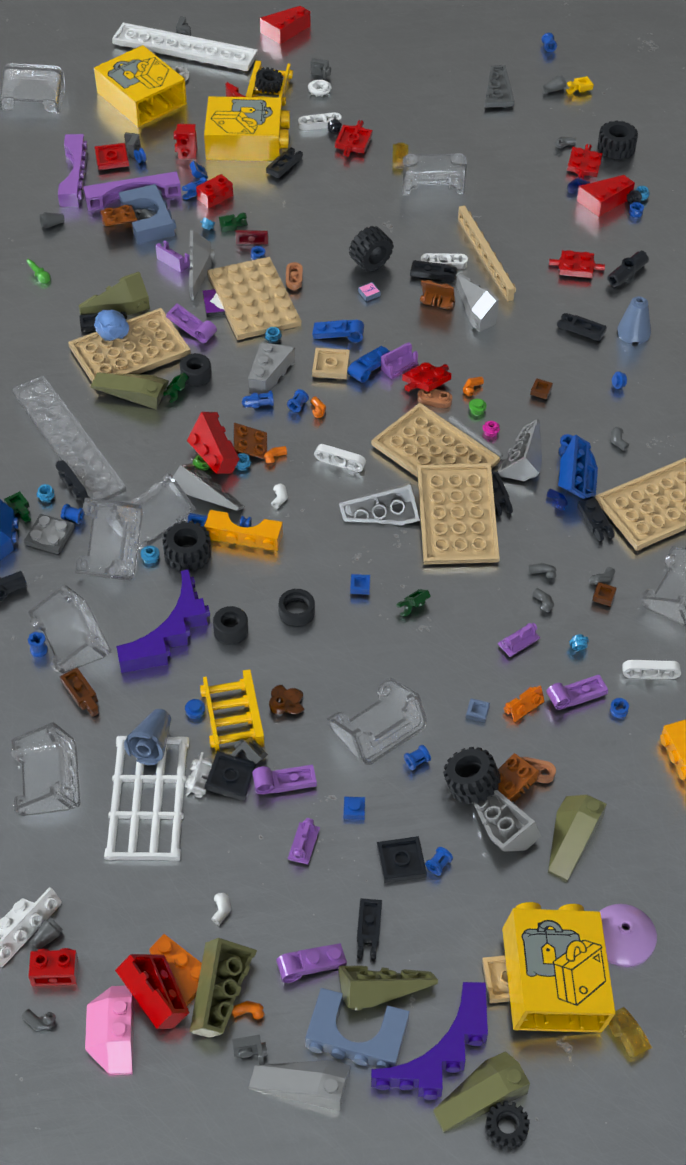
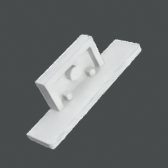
M51 887L35 903L22 898L14 904L5 917L0 919V967H3L40 928L44 920H47L62 904V901Z

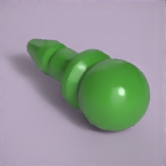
M27 259V263L35 272L34 276L38 277V281L43 284L48 283L51 280L50 274L44 271V268H39L34 261Z

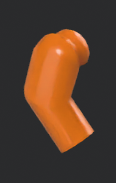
M483 377L469 378L463 387V393L468 397L474 395L472 393L475 392L473 388L474 386L483 385Z
M245 1001L234 1005L232 1010L234 1018L246 1013H252V1017L255 1020L263 1018L265 1013L263 1011L264 1007L260 1003Z

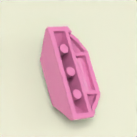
M126 985L111 986L87 1004L85 1050L108 1075L133 1074L134 996Z

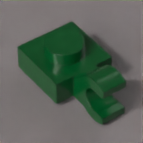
M240 213L237 217L234 214L219 217L221 232L237 230V226L248 225L246 213Z
M185 372L175 376L167 386V390L163 393L164 396L171 395L170 403L178 399L177 391H181L186 386L185 382L189 377Z
M20 491L4 499V503L13 509L14 514L19 513L24 523L31 520L28 515L30 512L27 509L30 507L29 502Z
M418 589L404 598V601L398 602L396 607L401 608L404 606L405 610L400 615L408 616L413 606L420 607L426 603L425 600L430 598L431 595L428 590Z

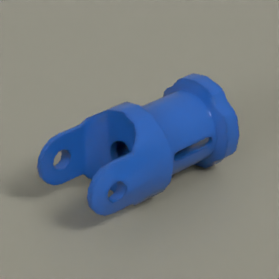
M202 177L194 183L190 182L183 186L182 190L188 192L182 198L188 200L197 196L196 187L206 182L207 179Z
M272 391L262 394L256 392L251 394V396H245L242 400V405L259 408V406L264 405L274 406Z

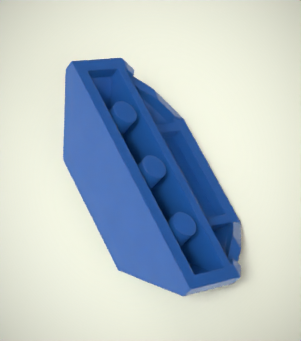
M575 435L561 457L558 486L582 499L596 496L598 467L595 457L590 450V443Z
M1 499L0 561L14 551V543L18 541L15 529L19 528L18 517H15L13 509Z

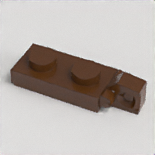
M78 668L59 676L60 681L79 708L81 707L82 710L87 708L92 717L100 714L96 704L99 702L97 695Z

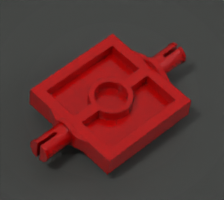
M359 120L356 126H342L335 141V148L345 150L344 156L347 155L349 157L351 151L365 153L373 130L363 128L364 122L362 120L361 122Z
M589 144L585 145V149L572 147L567 171L578 174L577 180L579 181L581 178L580 182L584 180V176L597 178L602 159V153L591 151L592 146Z
M562 250L559 260L549 259V266H558L560 269L559 275L592 278L594 270H605V264H596L594 253Z
M425 362L402 374V381L409 383L405 385V390L408 392L414 388L429 392L451 380L452 373L447 372L449 370L447 364L436 367Z

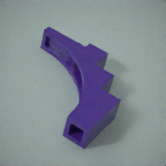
M189 570L181 571L182 586L180 597L169 617L146 636L133 642L116 646L121 673L168 665L167 657L171 656L170 648L188 645L187 637L191 636L190 628L208 625L207 617H210L209 606L204 604L203 598H198L197 591L193 592V588H196L194 577H190Z
M463 982L461 1003L457 1016L449 1031L439 1043L424 1055L408 1063L390 1068L371 1069V1087H376L379 1090H388L390 1087L400 1088L401 1090L418 1088V1097H423L426 1100L442 1097V1070L450 1073L464 1070L466 1062L465 1044L481 1046L487 1043L486 982Z

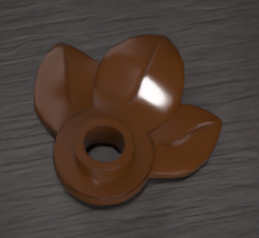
M277 685L272 689L269 707L273 713L283 714L286 711L291 714H298L305 710L299 703L303 698L301 690L296 688L287 690L283 685Z

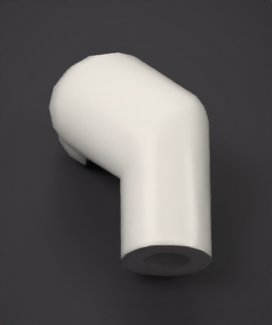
M281 483L276 484L273 488V491H276L277 497L271 504L276 509L288 499L286 486Z
M217 893L214 897V901L218 905V911L211 920L218 926L231 912L230 898L226 893Z

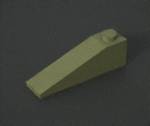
M140 272L119 279L120 282L113 287H106V291L102 294L94 295L78 305L80 315L95 314L102 310L122 311L127 313V315L150 309L149 296Z
M97 372L91 388L157 410L169 380L154 375Z
M589 795L565 797L556 814L548 873L568 882L604 817L606 803Z
M339 966L343 1001L348 1008L356 1011L363 1010V1008H371L438 984L436 976L429 971L404 969L401 970V973H397L383 967L380 971H370L368 966Z
M505 1051L485 1060L433 1112L445 1133L490 1112V1109L492 1107L495 1108L499 1102L503 1105L504 1101L509 1103L528 1094L530 1082L519 1062Z

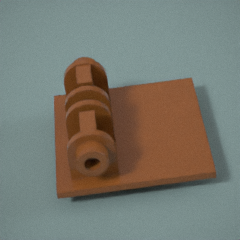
M122 205L118 208H106L100 211L102 222L105 226L137 221L132 205Z
M421 280L423 295L420 297V302L435 306L438 299L437 307L448 310L453 308L456 302L454 287L449 284H437L431 280Z
M234 422L233 446L236 453H245L266 460L264 454L267 452V432Z
M514 753L498 769L501 779L498 784V791L512 803H516V800L521 796L519 791L524 794L525 791L522 788L525 787L528 790L529 786L538 780L539 771Z

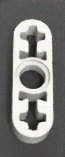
M333 112L302 116L298 119V127L303 131L328 128L329 121L333 119H338L341 122V114Z
M426 253L421 256L420 261L457 267V270H462L467 267L468 257L465 254ZM441 260H446V261H448V262H447V263H442V262H440V261H441Z
M325 444L318 445L314 452L316 459L321 462L355 472H361L366 464L365 458L359 454Z
M628 660L622 664L623 675L627 678L676 679L681 675L680 664L676 661Z

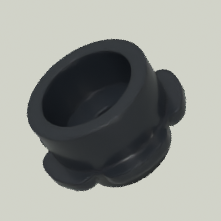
M338 119L329 121L328 131L338 133L341 130L342 123Z
M632 190L627 194V200L629 204L634 202L640 203L642 195L639 191Z

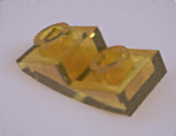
M393 144V169H408V144Z
M625 1007L616 1010V1014L609 1022V1026L615 1038L621 1037L629 1057H636L651 1049L652 1047L645 1033Z

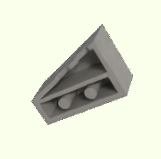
M261 342L248 378L249 393L257 392L262 394L271 391L277 384L280 376L284 375L286 369L295 363V347Z

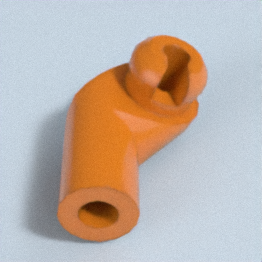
M314 396L310 400V403L315 407L312 413L314 417L321 418L325 414L326 405L318 397Z
M286 446L271 448L264 454L265 462L271 464L275 462L274 457L287 455Z

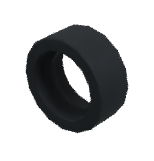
M291 589L284 592L278 602V612L281 620L291 626H302L310 622L315 615V600L313 596L303 589ZM300 601L305 603L308 609L302 613H291L285 609V606L291 602Z

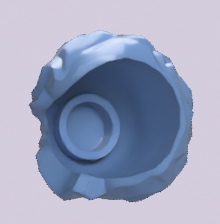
M102 310L95 318L94 326L96 332L106 341L122 339L129 332V324L126 322L123 314L118 311Z

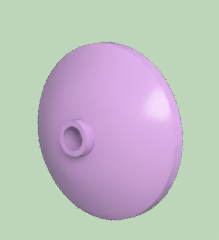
M613 904L599 911L601 913L607 960L609 963L630 967L643 963L651 956L656 946L657 933L652 920L647 914L627 904ZM622 926L628 927L629 930H624Z

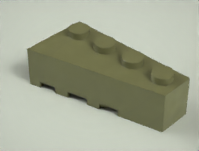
M216 938L205 943L190 1026L191 1033L208 1038L223 1034L234 1008L233 1003L236 996L240 994L242 989L240 986L244 977L249 972L250 962L255 957L257 950L222 938Z

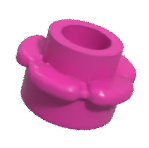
M487 421L482 429L486 436L495 437L500 431V425L495 421Z

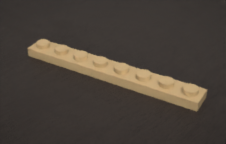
M465 205L459 206V222L507 302L513 301L514 293H516L515 284L510 281L508 273L504 271L503 265L498 261L496 253L490 248V243L486 241L483 232L479 230L478 224L473 220L471 212L467 210Z

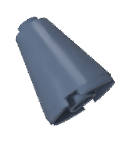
M641 296L634 297L631 300L617 328L618 336L627 343L638 342V344H642L651 335L648 301Z
M155 709L126 737L124 748L130 757L131 755L135 756L137 762L145 765H155L162 760L171 724L170 714L163 709Z

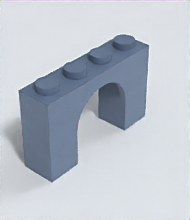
M156 184L119 192L121 206L132 205L134 211L136 209H147L156 213L150 218L132 222L133 235L137 244L175 236L176 222L172 219L170 209L167 210L166 200H163L162 192L158 190Z
M321 988L305 1037L306 1048H309L314 1053L325 1052L331 1054L336 1059L347 1058L353 1060L358 1065L365 1066L369 1064L376 1066L377 1069L397 1066L409 1022L410 1011L387 1005L378 1034L366 1042H352L344 1038L336 1026L343 1004V993Z

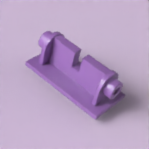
M528 623L525 627L498 642V645L509 657L513 656L540 639V636L536 633V624Z
M306 818L305 821L299 823L288 860L309 864L320 827L314 825L313 819Z

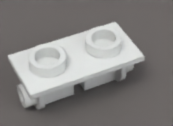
M203 752L197 758H193L190 764L192 772L185 783L187 788L185 796L192 792L196 797L201 798L206 793L204 787L207 780L201 777L208 778L212 767V760L210 758L203 759Z

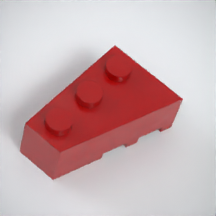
M302 6L260 18V33L280 45L311 26L310 11Z
M620 175L581 185L578 188L577 202L600 217L626 202L627 194L634 190L635 182L625 175Z
M201 412L187 442L216 474H232L239 461V457L231 440H228L224 433L226 429L224 426H221L218 420L219 414L218 412Z
M130 954L115 969L156 1029L175 1028L190 1013L165 955Z

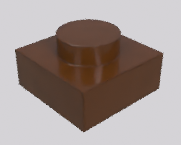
M536 378L530 395L547 399L552 390L553 383Z
M598 582L592 601L611 606L617 587Z

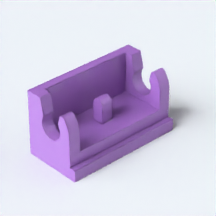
M166 240L163 242L164 247L160 243L156 244L158 260L180 273L190 266L189 254L185 253L184 257L170 249L169 243Z
M409 342L381 356V370L391 380L419 365L417 351L412 353V344Z

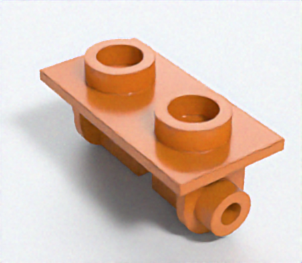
M529 687L528 690L519 695L520 699L515 698L507 702L504 711L507 714L511 713L513 722H516L545 702L542 687Z

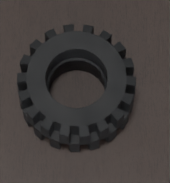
M609 121L600 128L597 148L602 155L610 159L621 160L629 158L636 150L638 131L633 125L625 121Z
M366 227L351 241L349 255L364 271H375L389 260L394 248L393 241L379 227Z
M181 521L180 524L175 523L173 527L170 526L168 531H165L162 539L164 557L167 564H170V567H176L178 571L191 569L195 571L198 567L202 568L204 566L203 563L207 564L208 558L211 557V543L209 532L206 531L204 526L201 527V524L198 522L194 524L193 521ZM184 545H193L191 547H182Z
M469 747V749L465 750L464 748L459 753L455 752L453 757L447 760L448 764H445V771H443L444 777L453 797L458 799L459 802L463 803L465 801L466 804H471L472 802L477 804L481 800H487L488 796L492 797L495 794L494 790H498V784L501 781L500 773L493 756L486 749Z

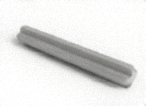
M449 417L447 422L499 456L500 459L503 457L501 451L456 417Z

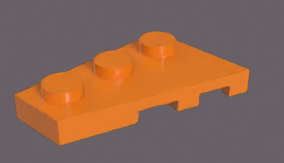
M163 934L149 949V953L165 955L183 999L188 1006L196 997L202 963L167 935Z

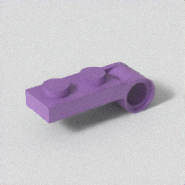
M176 304L166 314V318L202 343H206L217 332L216 326L211 321L202 322L179 304Z
M596 675L563 686L562 683H555L547 689L546 693L557 710H561L607 695L608 688L601 676Z
M313 765L271 771L269 767L263 766L254 769L252 772L255 790L258 794L279 793L317 786Z
M341 943L286 953L276 959L284 983L295 982L302 975L339 969V966L347 965Z

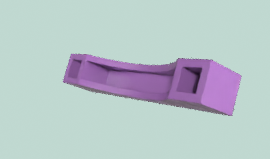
M65 134V154L74 166L69 176L59 184L60 207H79V200H82L81 190H83L88 144L87 141H84V134Z
M177 171L83 186L88 211L103 209L110 203L120 199L119 192L156 184L158 190H161L164 198L181 196V186Z

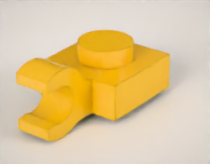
M588 76L575 78L574 82H567L570 88L565 89L567 94H573L576 90L585 92L593 90L594 84Z

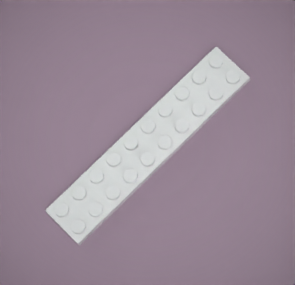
M122 23L112 38V43L135 49L144 45L147 49L159 54L240 69L242 71H248L258 55V49L128 23Z

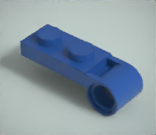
M360 320L314 323L312 335L313 339L348 337L351 342L358 343L363 339L365 325Z
M380 346L350 364L347 370L348 375L364 383L369 378L371 371L381 366V356L390 351Z

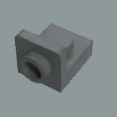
M180 16L176 25V33L191 36V27L186 23V17Z
M312 58L311 74L322 75L323 80L326 81L327 77L331 75L329 61Z
M125 132V145L129 152V157L135 158L134 150L139 151L141 148L140 135Z
M252 737L246 740L242 738L234 745L236 750L232 753L235 757L244 751L245 756L255 764L262 761L268 755Z
M260 1035L232 1039L234 1057L246 1058L252 1056L253 1053H257L259 1065H264L263 1057L268 1055L266 1042L261 1043Z

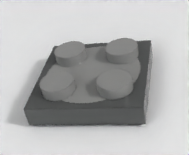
M40 514L24 539V544L59 555L75 525L72 522Z

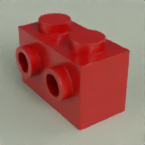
M177 124V129L174 130L173 136L174 140H177L175 152H178V159H197L196 124Z
M220 174L196 187L197 200L209 209L233 196V183Z
M62 948L53 951L48 949L30 951L28 977L31 986L77 985L78 956L76 950Z

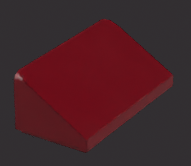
M235 230L236 244L268 245V231Z

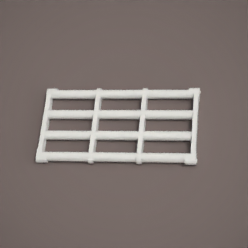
M118 736L116 738L115 774L112 776L114 783L111 811L108 814L110 818L108 841L104 852V859L179 861L181 859L180 836L181 822L184 818L182 809L184 783L187 779L185 769L189 737H168L167 744H179L177 775H164L166 749L164 757L157 763L156 775H144V764L137 761L135 775H123L124 741L127 736ZM122 782L134 783L132 811H119ZM143 783H155L153 812L140 811ZM164 783H176L174 812H161ZM118 819H131L128 852H115ZM139 819H152L149 852H136ZM161 819H173L171 853H158Z

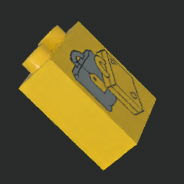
M144 45L94 67L97 93L137 127L187 104L185 78Z
M208 96L204 131L206 160L274 161L279 157L280 148L288 149L289 130L287 129H290V110H282V98Z
M525 902L517 905L512 909L502 928L513 1030L602 1033L616 1013L601 913L598 911H585L584 907L580 904H566L558 910L541 909V905L535 902Z

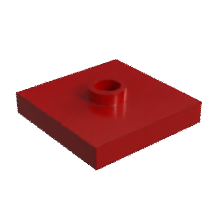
M125 143L94 147L98 170L129 167Z

